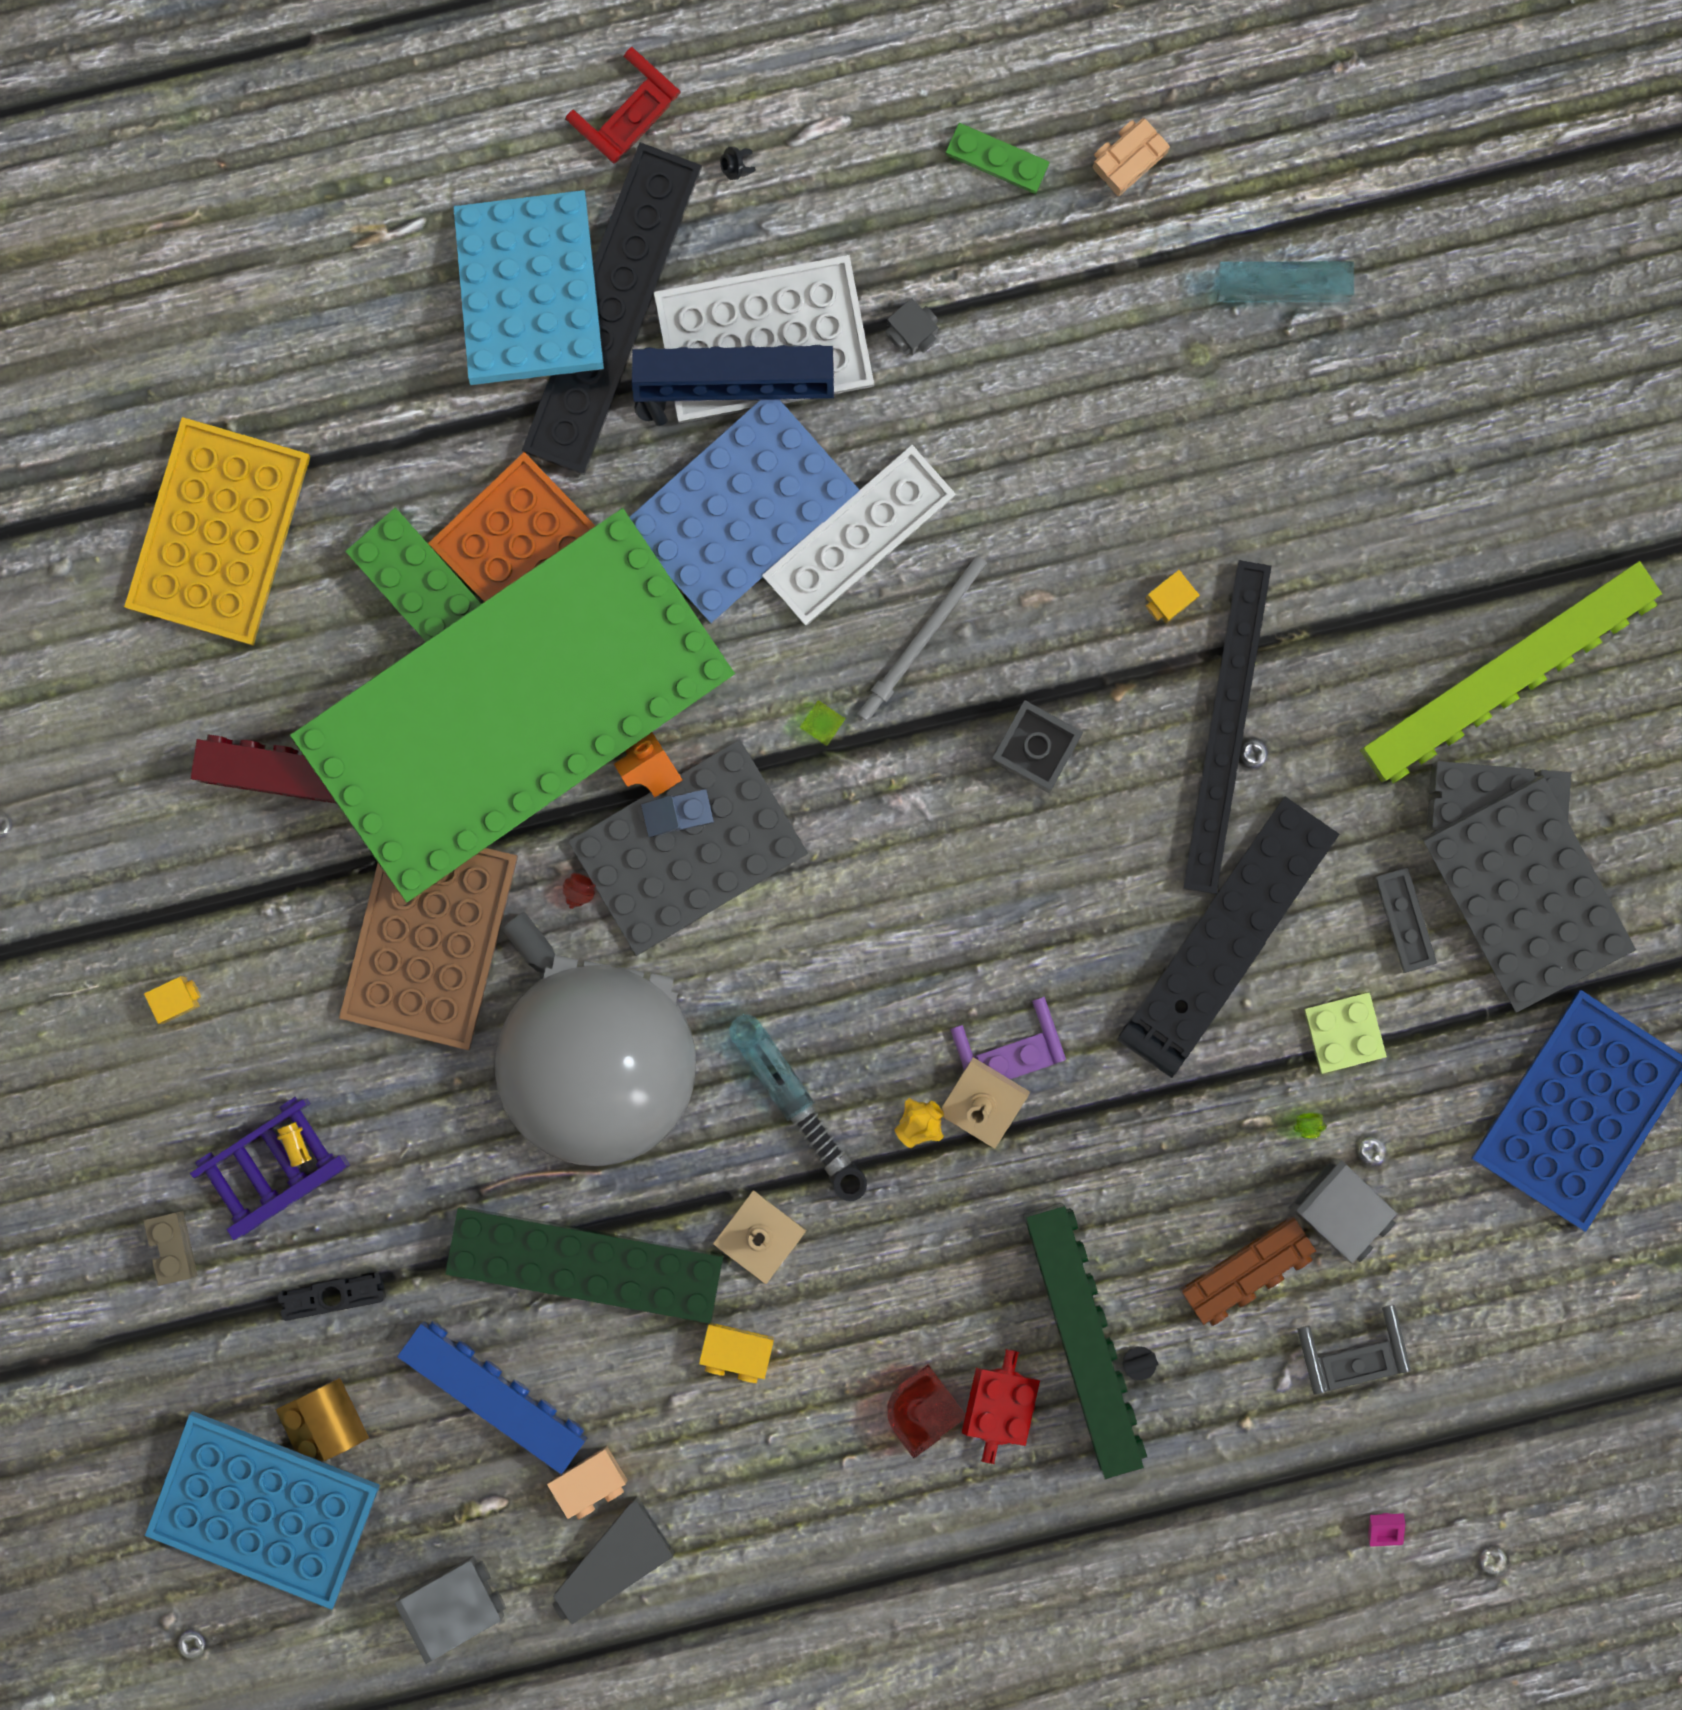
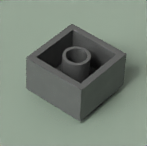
M1024 700L991 762L1050 793L1083 732Z

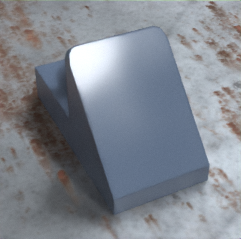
M706 789L674 797L671 795L641 804L648 837L714 823Z

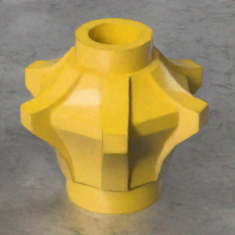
M908 1098L905 1101L903 1117L899 1121L900 1124L894 1128V1131L900 1141L909 1148H913L916 1144H921L925 1141H940L944 1138L940 1120L944 1116V1112L932 1100L926 1104Z

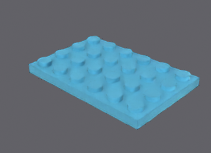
M585 190L454 206L470 385L604 369Z

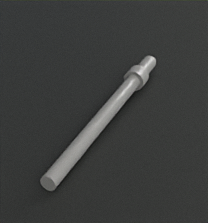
M978 555L974 558L884 679L876 682L870 690L872 695L857 713L862 719L868 722L881 703L889 700L894 693L892 690L986 566L987 562Z

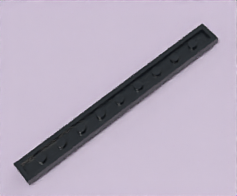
M1241 560L1237 562L1182 889L1217 894L1272 567L1270 565Z

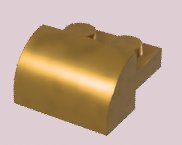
M341 1378L275 1409L294 1450L321 1462L335 1457L369 1439Z

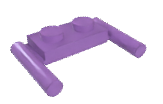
M1045 997L1032 1001L1043 1033L973 1056L963 1025L950 1029L964 1070L974 1057L1008 1079H1013L1065 1061L1066 1057Z

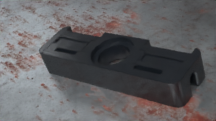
M375 1272V1277L372 1274L349 1279V1282H347V1278L317 1283L313 1284L312 1287L287 1291V1295H285V1290L278 1294L279 1303L282 1305V1319L289 1321L380 1303L386 1298L382 1274ZM327 1287H335L341 1293V1300L335 1306H330L324 1302L323 1292Z

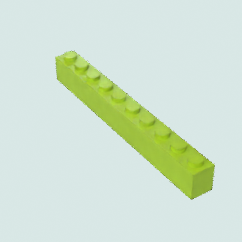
M1640 561L1635 563L1361 748L1360 752L1381 783L1390 779L1394 784L1410 773L1407 767L1416 760H1418L1420 765L1424 764L1437 755L1434 748L1443 742H1446L1448 746L1452 745L1465 736L1462 729L1471 723L1478 727L1493 717L1489 712L1499 704L1505 709L1520 699L1517 694L1518 691L1526 686L1533 690L1548 680L1544 675L1546 672L1554 667L1559 672L1573 663L1575 660L1572 655L1580 649H1583L1585 653L1591 651L1602 643L1601 635L1609 630L1614 635L1630 624L1627 620L1629 616L1635 612L1642 616L1656 607L1657 603L1654 599L1662 595V592Z

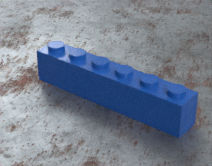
M425 1321L422 1322L397 1357L562 1475L587 1439L582 1434L585 1431L584 1428L569 1418L566 1422L555 1415L557 1409L547 1401L541 1399L538 1403L528 1396L530 1390L519 1381L514 1379L510 1383L500 1376L503 1371L489 1360H486L485 1363L479 1361L473 1356L475 1350L466 1343L459 1340L456 1344L446 1337L448 1331L434 1321H431L430 1324Z

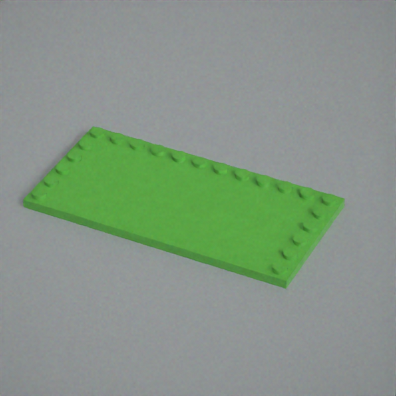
M621 508L289 736L407 903L735 675V672L628 514Z

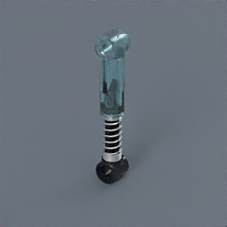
M751 1015L737 1017L730 1026V1037L786 1120L789 1121L791 1119L795 1125L798 1124L800 1127L799 1132L805 1134L804 1140L808 1139L811 1143L809 1147L815 1149L814 1155L820 1156V1162H824L826 1165L825 1170L830 1176L828 1179L833 1184L836 1194L846 1201L860 1199L867 1189L865 1174L858 1169L854 1162L849 1161L850 1159H848L846 1154L843 1155L844 1151L838 1149L839 1143H834L832 1140L834 1136L829 1135L827 1132L829 1128H824L822 1125L823 1120H819L817 1118L818 1113H814L816 1109L812 1107V1104L815 1101L761 1022ZM743 1022H750L756 1028V1035L750 1041H743L738 1037L737 1029ZM757 1044L760 1045L777 1070L773 1075L755 1050L754 1046ZM848 1174L855 1175L860 1181V1187L854 1193H847L841 1187L842 1178Z

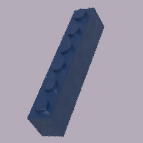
M780 345L777 347L745 346L723 348L714 346L711 348L679 347L655 349L649 347L632 349L634 402L834 398L833 346Z

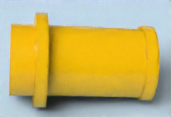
M294 1122L277 1129L279 1133L277 1139L282 1140L291 1167L312 1159L300 1133L303 1130L302 1127L298 1128L297 1123Z

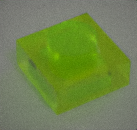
M818 700L799 728L828 747L846 718Z

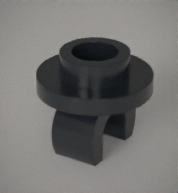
M735 146L726 148L720 159V167L729 180H738L741 176L746 177L756 171L753 166L746 167L742 158L752 155V150L745 148L739 151Z

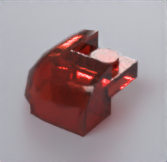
M926 1364L903 1381L892 1392L887 1405L888 1421L894 1433L913 1459L939 1441L942 1435L963 1421L966 1414L929 1364Z

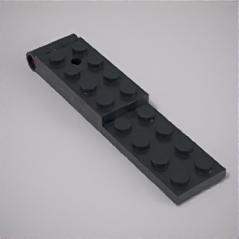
M1284 796L1129 1022L1123 1028L1117 1041L1170 1078H1173L1340 834ZM1179 1000L1186 1004V1010L1183 1013H1178L1175 1010V1004Z

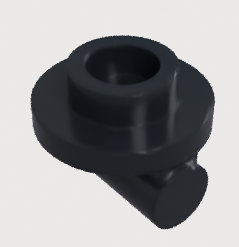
M666 401L635 402V413L643 421H654L657 426H662L668 421L664 413Z
M1142 1346L1133 1347L1128 1350L1122 1363L1126 1375L1135 1380L1148 1379L1154 1374L1156 1366L1159 1365L1155 1353Z

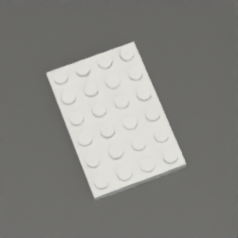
M850 255L654 292L665 349L679 347L711 348L714 346L723 348L745 346L777 347L780 345L833 346L834 394L874 387ZM780 399V401H781L783 404H785V403H791V402H796V401H801V400H806V399ZM760 400L675 401V406L680 424L748 411Z

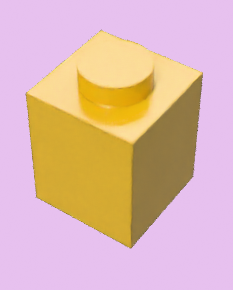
M1178 570L1146 596V600L1149 603L1145 606L1155 620L1159 621L1162 618L1165 623H1168L1197 600L1200 595L1182 572Z
M184 976L175 978L144 993L158 1024H165L200 1007L197 999L201 998L195 982L193 980L188 981Z

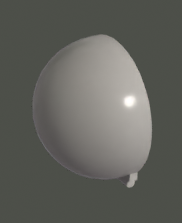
M555 955L553 967L546 966L544 978L530 987L519 998L509 1012L500 1031L495 1053V1078L502 1105L516 1129L535 1147L552 1157L565 1162L586 1166H606L634 1159L658 1145L673 1130L687 1108L695 1083V1044L687 1020L676 1004L678 991L672 990L674 978L651 973L650 980L648 981L643 978L644 972L621 967L615 968L610 965L585 961L583 967H577L578 959Z

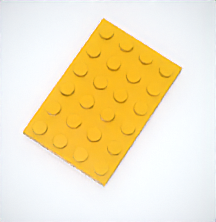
M182 417L124 608L254 646L311 456L304 452Z

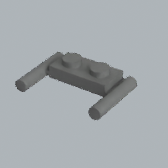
M1395 1305L1382 1307L1390 1341L1361 1346L1321 1356V1358H1318L1310 1325L1297 1328L1313 1394H1320L1411 1371Z

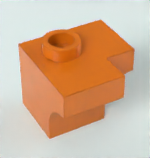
M653 732L625 750L627 755L614 763L615 768L627 787L634 784L644 785L651 791L654 798L683 780Z

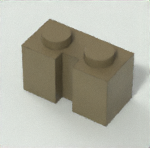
M184 1211L143 1220L149 1246L158 1245L160 1257L152 1260L158 1286L198 1276Z

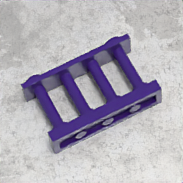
M296 1097L292 1098L279 1107L282 1112L281 1114L218 1155L214 1156L210 1152L195 1162L197 1169L190 1172L193 1179L206 1174L233 1216L231 1220L234 1225L226 1229L233 1241L249 1233L351 1166L344 1154L335 1158L333 1153L329 1154L301 1112V1110L311 1104L308 1098L300 1101ZM289 1118L292 1123H297L298 1128L302 1127L303 1130L300 1131L302 1138L318 1161L316 1163L318 1170L308 1176L305 1172L301 1173L297 1166L291 1167L282 1142L277 1139V1135L273 1130ZM260 1137L263 1138L289 1178L287 1183L290 1188L281 1194L277 1190L273 1191L245 1149L246 1146ZM234 1155L262 1198L259 1200L262 1206L252 1213L248 1208L244 1209L217 1165Z

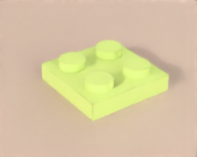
M1370 992L1304 1009L1320 1074L1387 1057Z

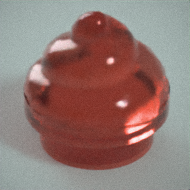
M572 873L570 878L565 879L563 894L570 909L589 903L594 898L596 884L587 876Z

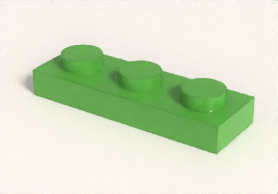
M958 123L946 151V156L1033 194H1037L1050 164L1045 159L962 123Z

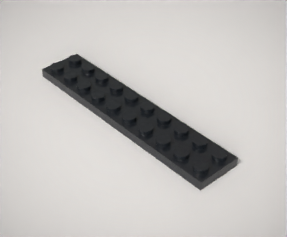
M639 142L593 263L604 369L550 375L522 452L585 475L699 178L702 165Z

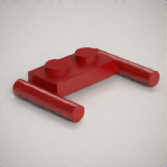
M630 47L623 57L639 70L647 80L640 85L600 130L597 131L574 109L565 117L568 123L613 164L621 158L623 153H627L681 93L674 84L633 47Z

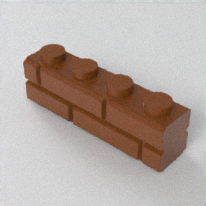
M1290 1216L1179 1290L1203 1325L1209 1322L1211 1326H1214L1228 1317L1226 1310L1235 1304H1238L1241 1308L1257 1297L1254 1292L1264 1285L1267 1289H1270L1285 1279L1282 1273L1292 1267L1298 1271L1313 1261L1310 1255L1316 1252L1296 1219Z

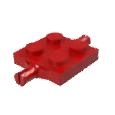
M1005 1349L1002 1368L989 1370L976 1367L961 1432L966 1436L977 1437L985 1441L981 1461L989 1464H995L998 1445L1010 1443L1026 1446L1040 1380L1036 1378L1022 1376L1015 1372L1020 1352L1011 1349Z

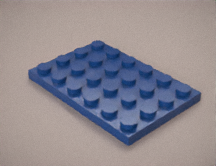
M1578 990L1473 1153L1471 1159L1580 1230L1586 1232L1682 1082V1055L1587 993Z

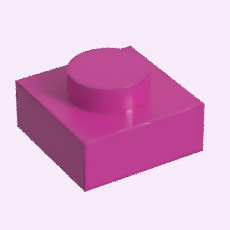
M1404 1513L1370 1515L1368 1530L1370 1547L1404 1544Z

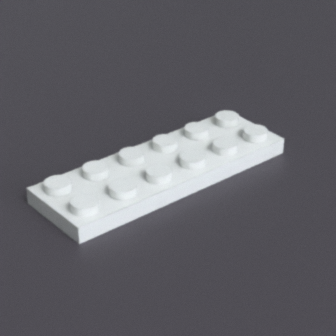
M911 445L762 576L800 621L807 626L950 502L956 494L917 449Z

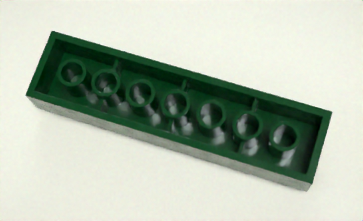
M1058 1203L1023 1214L1100 1472L1104 1479H1109L1144 1468L1142 1459L1147 1458L1146 1450L1139 1434L1134 1435L1132 1426L1138 1425L1133 1407L1129 1402L1124 1403L1122 1394L1128 1392L1122 1372L1114 1370L1112 1361L1118 1360L1113 1341L1110 1337L1105 1338L1102 1328L1108 1327L1103 1308L1100 1305L1095 1306L1093 1296L1097 1295L1098 1291L1093 1275L1085 1273L1083 1263L1088 1262V1257L1083 1242L1075 1240L1073 1231L1079 1228L1074 1211L1071 1208L1066 1209L1063 1203Z
M461 1206L457 1209L445 1275L711 1324L724 1254Z

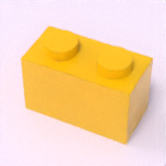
M711 1322V1324H708L699 1364L705 1365V1371L708 1373L724 1376L726 1370L738 1373L737 1379L757 1383L758 1378L765 1380L775 1337Z

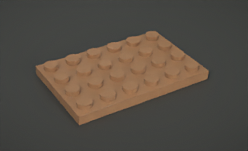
M485 848L407 903L381 866L377 864L339 1019L470 1050L518 856Z

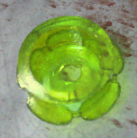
M1303 1113L1296 1116L1297 1126L1293 1127L1295 1132L1301 1133L1302 1138L1313 1139L1320 1137L1321 1132L1326 1130L1327 1125L1323 1122L1322 1114Z

